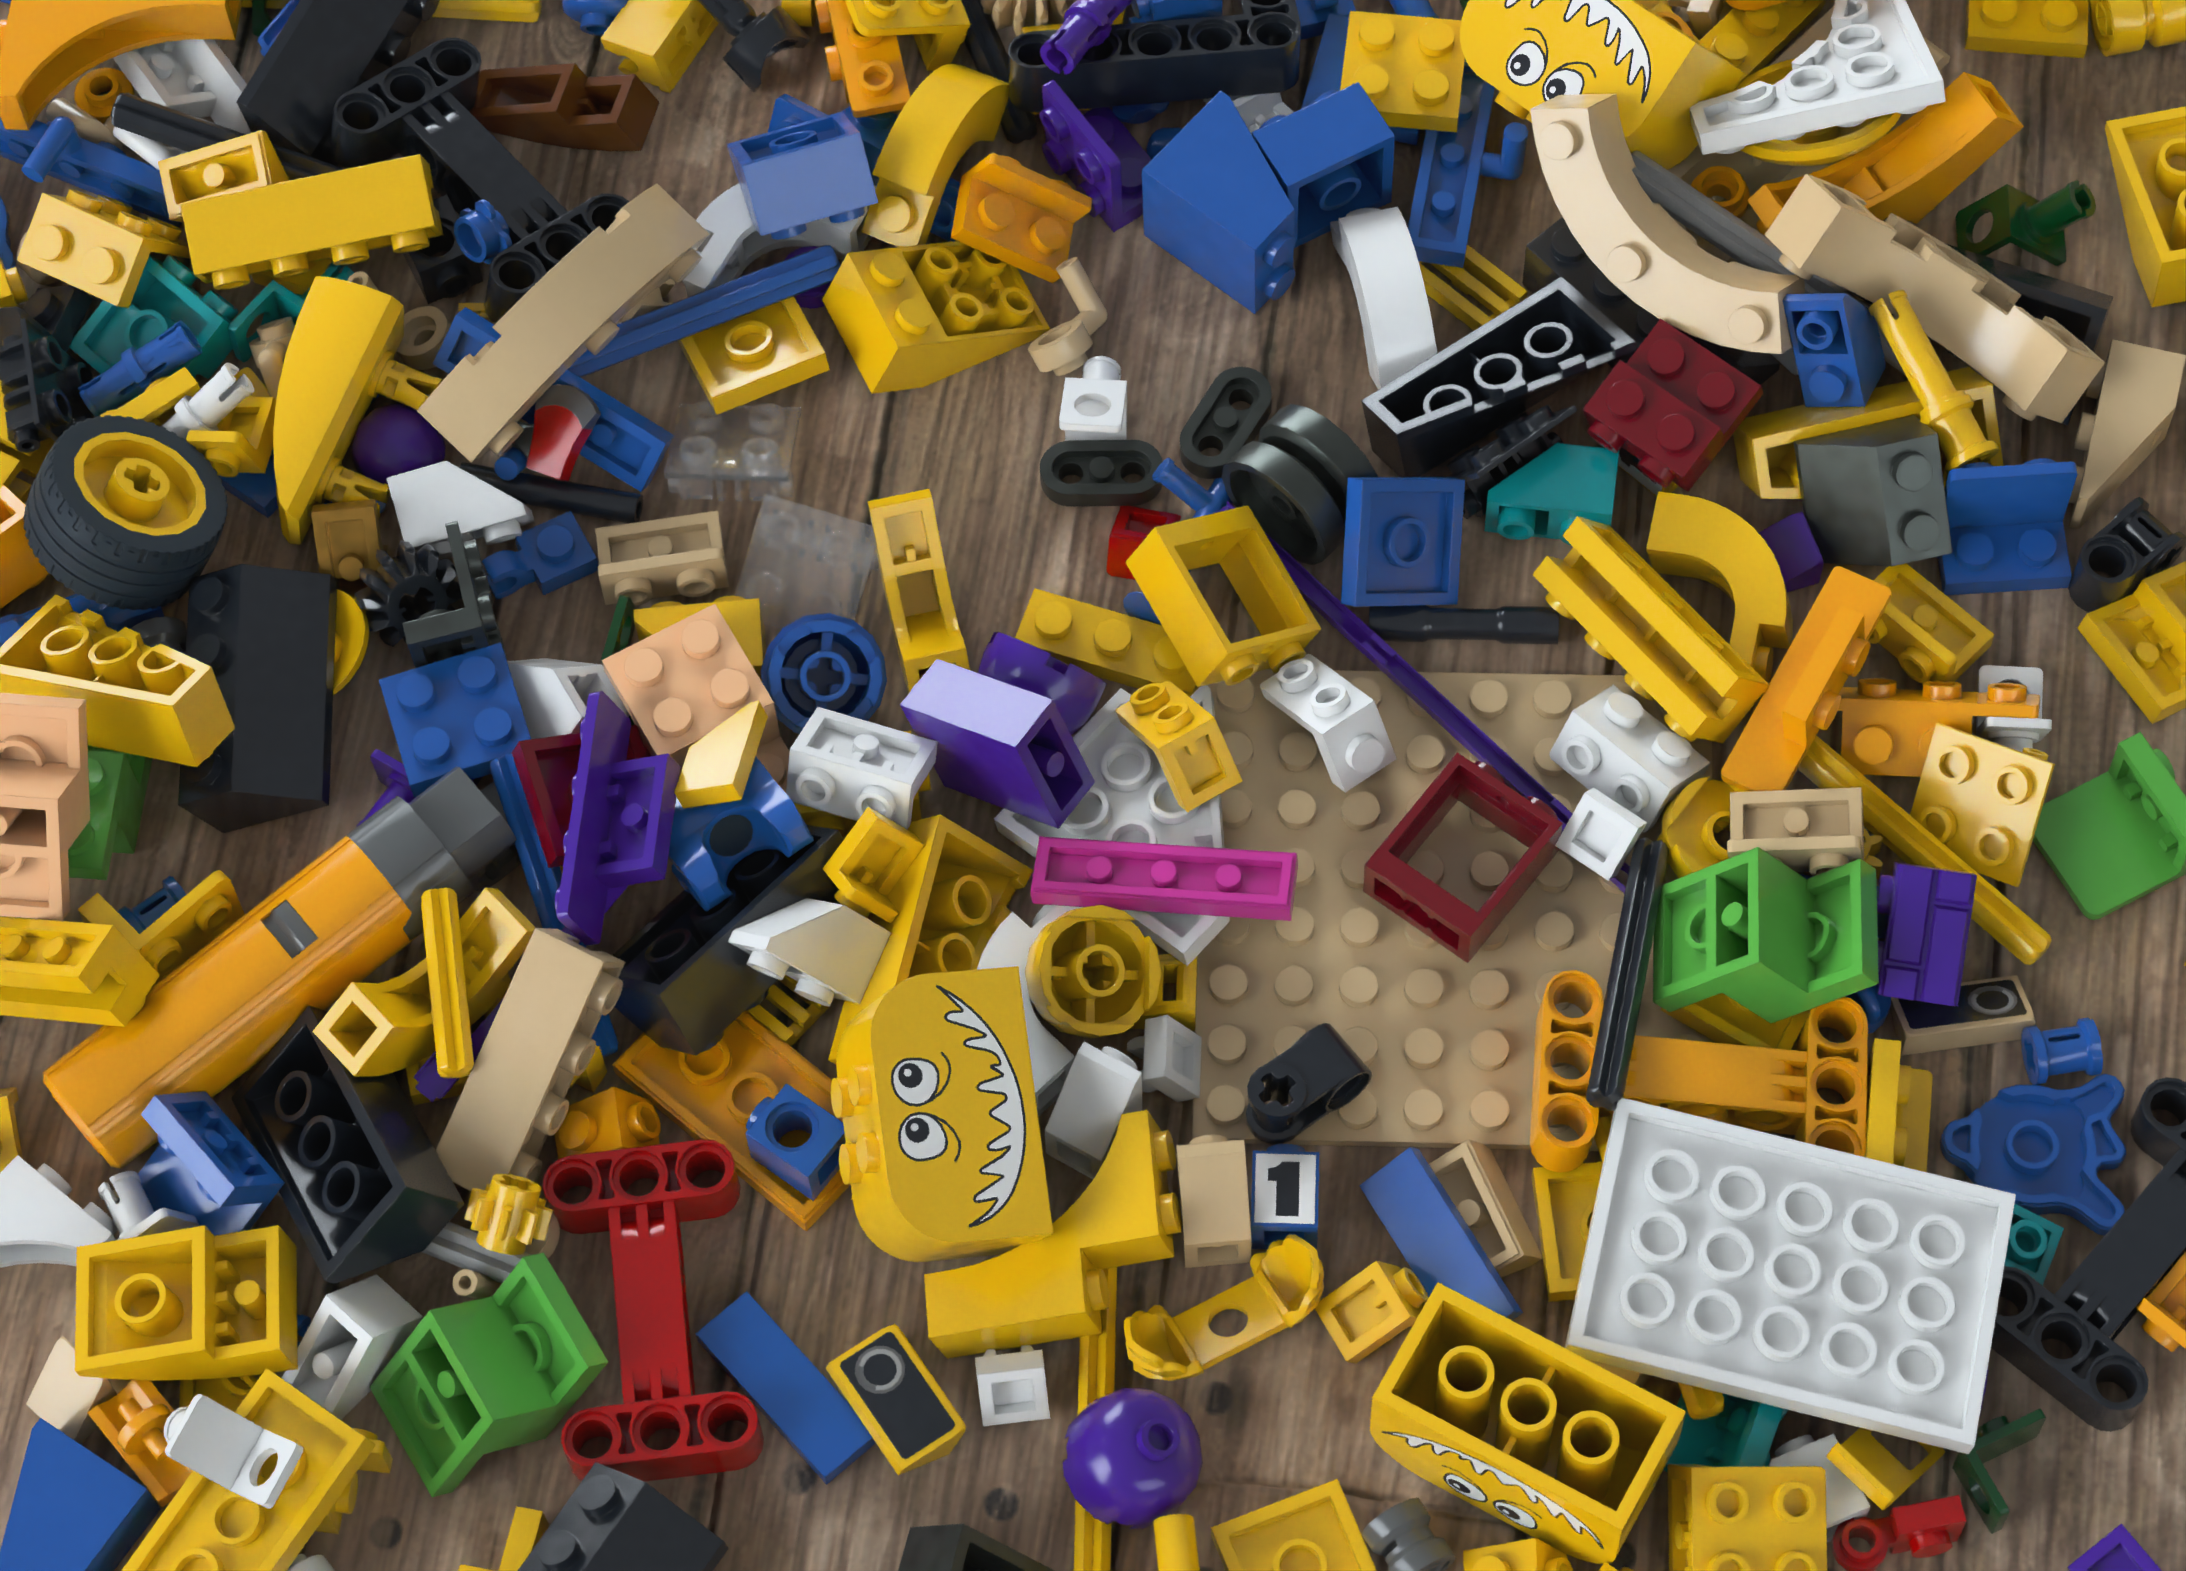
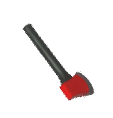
M561 384L552 385L536 401L534 424L517 422L523 428V431L511 446L518 449L528 458L526 468L557 480L569 481L580 451L601 413L591 397L579 388Z

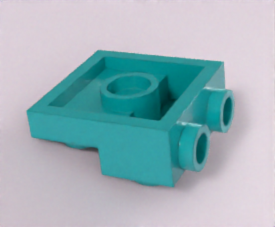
M149 255L130 307H118L103 300L73 338L69 347L102 374L122 360V352L132 346L139 349L181 320L193 332L203 353L176 368L167 376L169 377L183 367H186L194 378L199 374L209 379L233 349L228 327L239 313V310L211 289L208 290L205 296L192 287L197 277L190 268L175 257L168 255L162 262Z

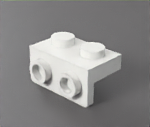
M1614 685L1572 710L1549 754L1556 764L1588 790L1594 787L1646 821L1647 824L1642 831L1643 833L1654 827L1668 802L1673 800L1691 782L1703 777L1711 763L1693 749L1684 737L1672 732L1643 709L1638 700L1623 693Z

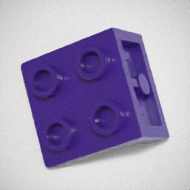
M1053 79L1042 85L1043 110L1040 111V119L1045 128L1046 141L1042 145V151L1052 170L1059 176L1066 174L1076 186V191L1092 198L1091 211L1088 214L1092 217L1100 215L1113 233L1142 216V169L1152 160L1109 107L1093 108L1082 115Z

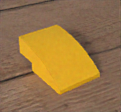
M204 1225L77 1247L75 1372L79 1376L122 1380H197L260 1375L266 1368L273 1373L298 1369L297 1246L279 1225L216 1236Z

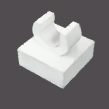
M1593 787L1582 796L1555 846L1609 881L1618 875L1647 822Z
M1169 1015L1145 1019L1144 1036L1133 1038L1127 1043V1050L1143 1059V1069L1140 1071L1142 1072V1091L1153 1092L1159 1090L1176 1102L1200 1098L1202 1037Z
M1023 1345L1021 1352L996 1355L995 1349L986 1350L984 1356L975 1357L983 1426L1050 1419L1042 1350H1034L1030 1345Z

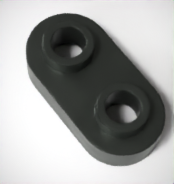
M1234 367L1223 371L1215 378L1180 435L1181 461L1190 473L1203 479L1222 478L1223 466L1244 445L1254 441L1267 421L1272 407L1271 386L1262 373L1249 367ZM1238 401H1244L1251 406L1245 410H1237L1231 405ZM1206 448H1216L1221 453L1216 456H1205L1201 452Z
M1141 440L1062 441L1051 446L1042 456L1040 461L1041 487L1051 501L1062 506L1142 505L1154 499L1162 489L1163 485L1160 482L1156 483L1152 476L1163 460L1155 447ZM1130 474H1137L1143 478L1140 482L1128 483L1123 480L1125 476ZM1068 475H1076L1081 478L1075 484L1061 481Z

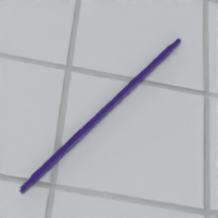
M1227 501V506H1224L1219 512L1234 509L1235 507ZM1265 533L1304 600L1479 761L1494 768L1504 779L1505 785L1525 798L1529 796L1536 797L1550 806L1556 813L1558 820L1563 823V832L1573 813L1552 796L1344 604H1341L1338 598ZM1624 862L1620 870L1629 874L1630 866ZM1616 877L1612 878L1611 881L1625 894L1626 886Z

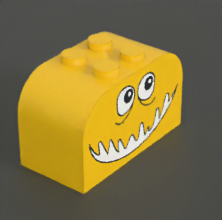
M1469 0L1460 25V44L1464 58L1475 74L1500 91L1494 99L1500 106L1522 120L1526 119L1532 123L1530 109L1558 95L1617 94L1620 121L1630 153L1640 151L1667 170L1686 159L1698 145L1691 126L1690 107L1700 101L1733 92L1745 74L1636 0Z
M1019 967L926 973L912 976L898 983L849 1022L841 1036L837 1049L836 1066L838 1078H833L831 1083L832 1109L836 1118H843L846 1144H842L839 1150L840 1174L844 1184H851L854 1210L863 1231L878 1248L887 1254L911 1262L1001 1255L1022 1244L1038 1242L1054 1234Z
M1437 1282L1372 1396L1370 1433L1376 1443L1389 1456L1428 1482L1522 1532L1559 1549L1565 1554L1587 1562L1610 1564L1616 1559L1679 1441L1686 1411Z

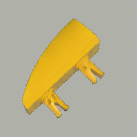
M316 276L298 315L286 351L277 390L273 426L276 495L282 534L290 544L301 545L312 523L311 511L313 505L324 504L326 500L340 503L376 499L377 501L387 503L390 496L388 484H382L342 466V460L355 436L358 424L363 420L373 398L377 397L378 394L418 410L429 397L428 395H431L443 381L441 378H434L393 360L404 337L403 304L393 296L381 291L331 277ZM377 503L378 518H380V505Z

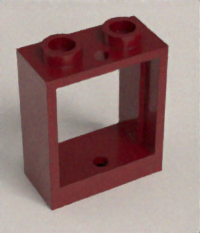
M1457 752L1364 866L1363 892L1469 963L1557 854L1559 848L1555 844L1562 833L1563 823L1558 820L1552 808L1542 800L1532 796L1525 798L1505 785L1502 776L1490 765L1481 761L1473 763ZM1457 801H1460L1529 848L1478 912L1407 864Z

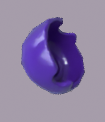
M398 402L377 407L360 421L351 445L352 459L357 472L382 484H388L386 479L388 477L440 463L445 459V442L442 435L417 410Z

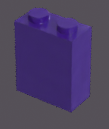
M936 659L900 704L917 736L938 741L936 762L933 767L945 787L1059 829L1095 783L1053 699Z

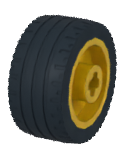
M120 415L96 416L93 419H85L83 422L79 421L75 426H70L57 439L46 455L31 486L23 517L24 530H26L25 536L29 540L28 544L33 549V554L39 559V563L58 582H62L65 587L72 589L74 593L82 595L88 600L96 601L98 604H105L108 607H118L124 610L125 608L130 610L156 609L159 606L163 607L168 603L175 602L176 599H180L189 590V583L192 579L202 574L223 531L228 509L227 495H225L226 490L222 486L221 478L218 477L215 468L213 469L209 460H206L204 455L196 450V447L192 444L190 445L184 438L177 436L176 433L170 432L162 426L159 427L155 423L146 422L143 419H134L128 416L122 417Z

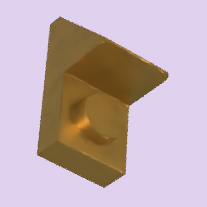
M376 499L313 505L311 516L319 571L322 574H330L336 578L337 589L346 592L355 599V592L368 587L359 577L360 568L377 570L381 565L376 559L377 549L385 550L389 554L388 545L382 544Z

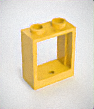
M1249 505L1154 527L1125 562L1197 687L1224 681L1228 686L1235 685L1246 680L1255 672L1271 668L1273 673H1278L1280 668L1288 662L1305 657L1306 652L1304 648L1321 630L1320 625ZM1219 563L1262 636L1230 643L1188 570Z

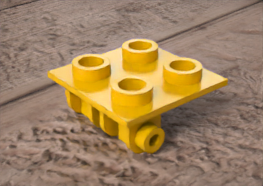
M1936 723L1910 815L1977 873L2019 887L2055 764L2047 761L2049 755L2043 751L2025 747L2020 752L1953 727Z

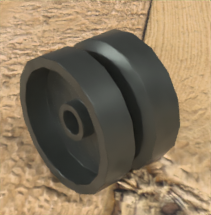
M1289 404L1281 408L1261 428L1259 442L1253 441L1244 445L1223 466L1222 480L1226 492L1235 507L1249 505L1265 533L1296 561L1310 565L1323 562L1344 540L1348 477H1378L1366 455L1346 433L1328 418L1308 407Z

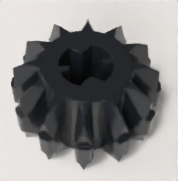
M401 540L396 557L391 558L385 550L377 549L376 559L381 564L377 570L360 568L359 577L368 587L354 593L355 602L361 609L366 610L369 631L376 632L380 630L379 636L387 645L394 647L402 638L407 644L402 623L419 619L423 614L433 610H456L451 604L462 599L460 585L457 581H453L457 575L455 566L449 559L439 560V552L431 545L425 543L416 552L409 542Z

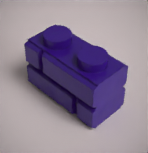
M1894 862L1892 876L1880 874L1877 888V914L1887 916L1883 941L1878 940L1879 984L1876 985L1875 991L1878 995L1958 1006L1977 879L1976 874Z

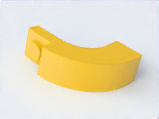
M959 64L943 65L925 78L903 107L880 152L872 175L879 177L875 189L878 203L870 205L861 230L862 233L897 247L926 244L944 190L957 163L974 143L978 141L994 142L1009 99V83Z
M924 489L867 501L884 592L907 693L909 694L913 686L918 683L936 659L970 670L966 646L952 600L930 490Z
M1658 491L1646 548L1653 569L1661 574L1698 578L1714 584L1725 592L1735 605L1734 623L1729 645L1769 683L1773 666V647L1789 649L1793 637V618L1790 601L1780 567L1772 550L1754 527L1728 508L1699 497Z
M485 887L459 920L470 1026L483 1016L507 991L512 980L506 974L525 952L536 928L499 889ZM426 958L402 975L385 982H351L312 1031L353 1076L372 1077L390 1074L409 1067L435 1052Z

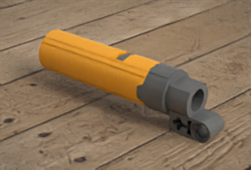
M456 766L410 803L396 796L153 985L146 995L144 1006L136 1016L130 1019L126 1027L102 1025L43 1071V1083L98 1154L103 1156L111 1167L123 1169L158 1141V1134L141 1115L154 1095L206 1091L213 1098L263 1059L309 1005L325 1010L339 999L351 982H361L422 934L424 930L421 896L424 891L435 888H451L457 893V902L460 904L474 891H482L485 887H491L518 867L521 861L515 846L517 839L508 825L494 781L480 791L464 771Z

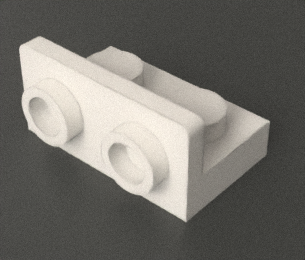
M817 707L790 748L786 794L794 803L858 821L867 807H870L908 829L911 824L914 796L936 762L938 741Z

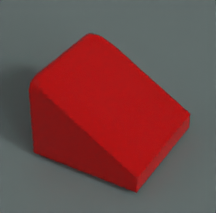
M1120 506L1109 536L1107 573L1114 577L1135 580L1125 562L1154 527L1181 521V516L1174 513L1132 506Z

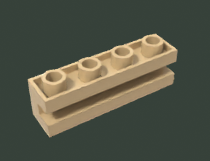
M534 929L436 1149L452 1182L470 1191L472 1188L485 1190L486 1184H491L492 1177L496 1174L516 1175L536 1183L542 1169V1161L538 1159V1156L547 1136H552L558 1131L567 1115L569 1101L564 1098L574 1076L581 1075L593 1057L596 1041L592 1039L601 1015L606 1016L609 1014L620 997L623 981L619 979V975L625 964L624 961L604 951H591L579 945V939L559 929Z

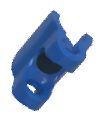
M755 756L742 800L683 808L676 797L668 858L673 863L671 866L672 872L677 881L707 912L732 895L726 884L728 874L734 865L744 857L756 851L774 849L780 851L788 858L813 842L814 839L793 801Z

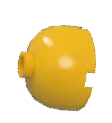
M1104 905L1077 908L1067 911L1042 928L1030 946L1025 968L1029 997L1040 1016L1060 1032L1089 1039L1124 1033L1134 1025L1132 1024L1137 1022L1143 1012L1150 1010L1157 999L1162 974L1158 951L1151 937H1144L1139 927L1131 922L1135 920L1123 910Z

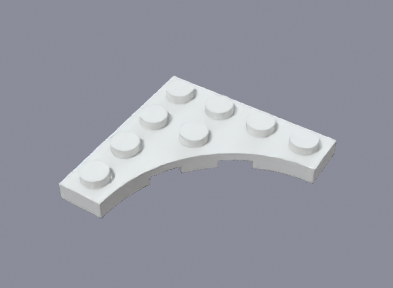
M1834 0L1835 6L1831 17L1832 30L1826 41L1816 40L1804 53L1791 62L1793 71L1788 73L1785 78L1773 85L1759 80L1736 91L1700 101L1690 107L1691 126L1702 155L1715 152L1719 154L1735 153L1751 144L1774 139L1782 141L1800 138L1806 132L1833 126L1853 127L1869 118L1892 113L1912 114L1925 109L1928 105L1946 102L1943 78L1906 0Z

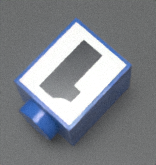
M1276 1144L1268 1147L1266 1151L1253 1150L1251 1249H1268L1273 1241L1284 1240L1289 1234L1299 1236L1317 1249L1319 1152H1306L1303 1147L1294 1144Z

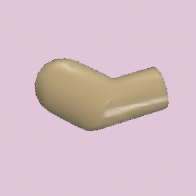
M57 98L48 105L46 110L48 121H53L59 116H66L73 121L80 138L98 144L100 141L108 142L123 151L122 147L125 144L113 135L115 126L111 123V116L102 124L65 98Z

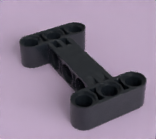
M444 38L367 80L337 99L333 110L330 151L334 160L344 168L382 162L397 153L402 157L421 154L430 165L434 189L441 196L448 195L455 211L459 215L465 208L474 210L475 203L484 199L504 217L509 227L512 246L500 252L492 260L484 303L486 314L496 324L524 294L599 226L606 231L616 219L615 215L630 201L616 194H600L568 212L469 112L474 107L477 98L481 55L477 48L467 40Z
M2166 1077L2158 1079L2147 1086L2131 1120L2130 1132L2134 1142L2143 1152L2162 1165V1170L2055 1294H2052L2027 1273L2015 1267L2004 1266L1999 1297L2011 1300L2017 1306L2019 1314L2009 1317L1996 1313L1991 1348L2084 1422L2100 1431L2113 1432L2123 1429L2131 1423L2148 1391L2149 1379L2145 1368L2136 1358L2115 1343L2114 1340L2139 1310L2136 1309V1306L2144 1297H2149L2186 1252V1082L2177 1078ZM2156 1109L2167 1110L2179 1119L2180 1125H2164L2154 1118L2151 1111ZM2058 1339L2066 1343L2071 1349L2073 1357L2068 1359L2054 1358L2045 1351L2042 1341ZM2104 1381L2114 1382L2126 1392L2128 1401L2117 1403L2105 1399L2099 1393L2096 1384Z

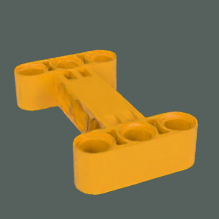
M1577 970L1563 971L1552 977L1547 983L1536 1018L1530 1146L1533 1156L1540 1165L1547 1170L1558 1173L1570 1172L1581 1166L1587 1158L1598 1126V1116L1605 1117L1614 1113V1110L1609 1111L1604 1107L1594 1108L1586 1099L1604 999L1602 989L1597 981L1587 973ZM1842 997L1812 1008L1800 1033L1797 1050L1635 1035L1623 1098L1760 1132L1795 1135V1140L1864 1157L1866 1150L1868 1022L1866 1014L1858 1003L1848 997ZM1564 1002L1575 1004L1582 1010L1584 1016L1579 1018L1566 1017L1558 1012L1555 1005ZM1830 1027L1842 1033L1846 1042L1834 1043L1828 1041L1821 1035L1819 1028ZM1556 1063L1571 1064L1579 1070L1582 1076L1578 1079L1562 1078L1555 1073L1551 1066ZM1817 1089H1833L1841 1094L1845 1103L1838 1105L1828 1103L1820 1097ZM1555 1124L1567 1125L1576 1131L1579 1139L1568 1142L1559 1140L1552 1135L1548 1127Z

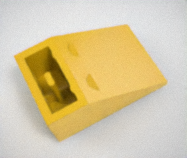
M959 241L849 252L822 298L871 394L923 388L1034 341L1050 330L1017 267Z

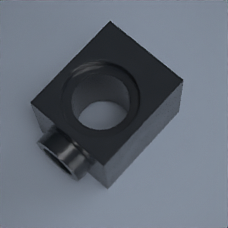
M447 194L433 200L434 207L439 211L443 235L428 238L429 246L424 249L403 253L428 304L442 298L459 296L471 286L483 281L479 263L467 258L457 244L454 235V223L459 217ZM448 251L446 254L442 256H432L438 252Z

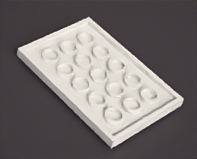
M1621 1098L1618 1100L1613 1113L1565 1348L1587 1360L1969 1454L1975 1446L2016 1194Z

